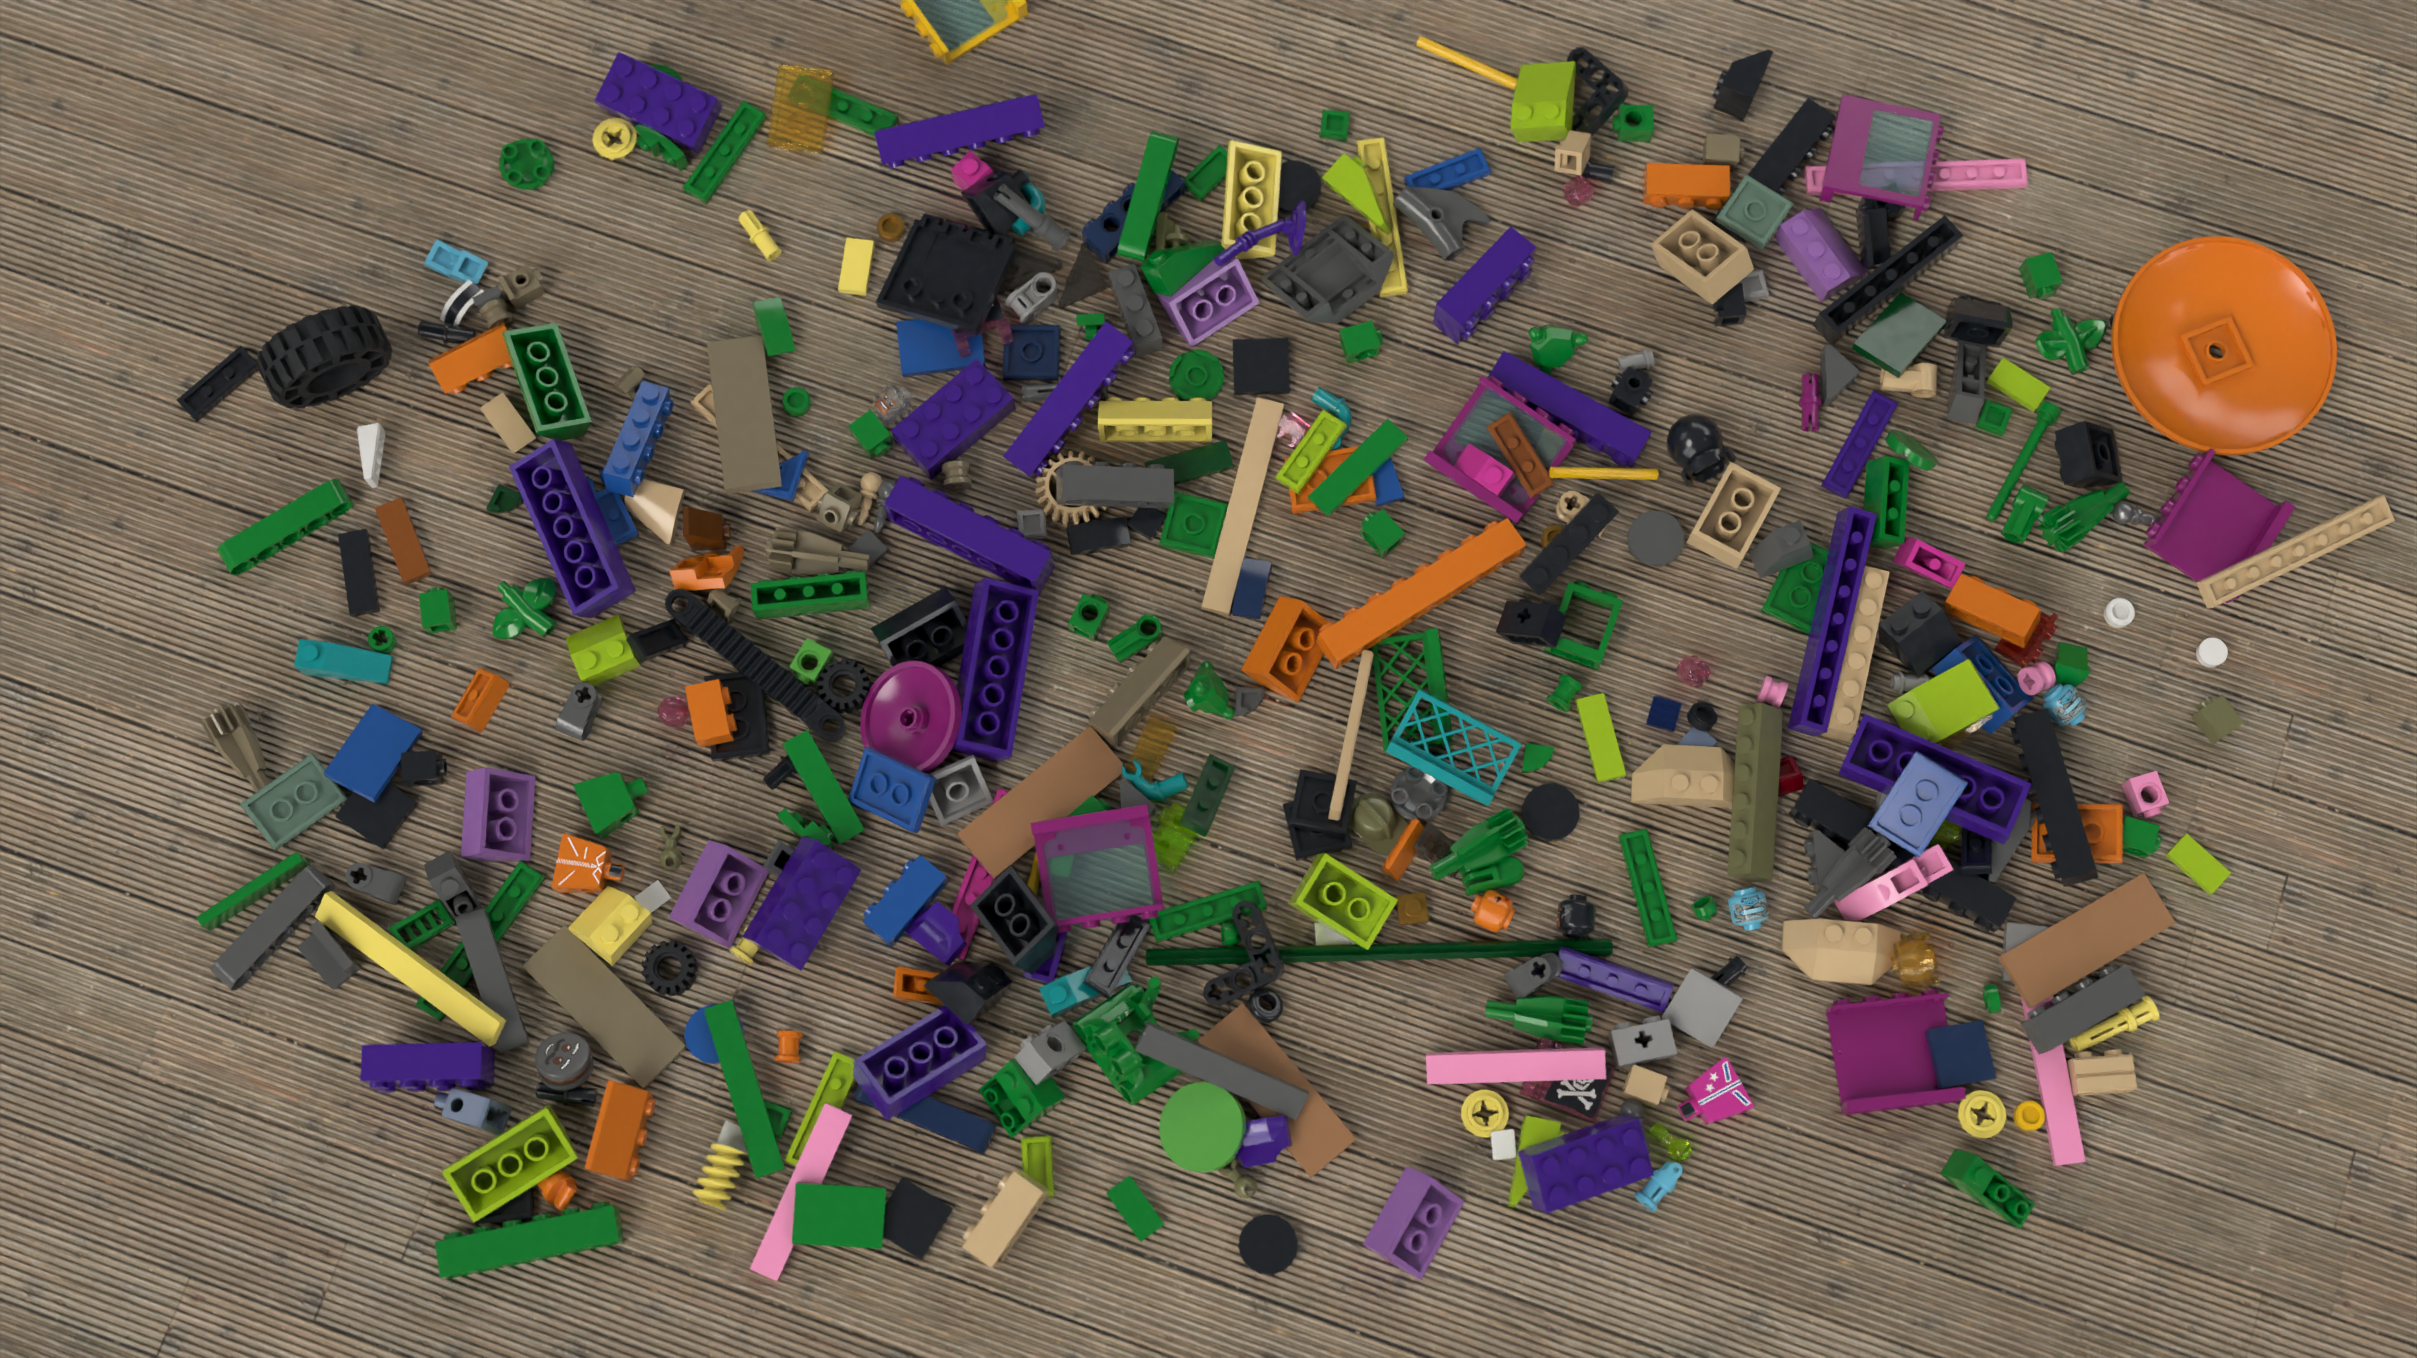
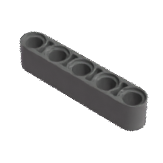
M314 865L304 868L215 961L211 967V972L232 991L242 987L320 905L324 894L334 889V883Z
M485 908L456 916V923L482 1002L506 1020L496 1042L500 1053L528 1044L529 1038Z

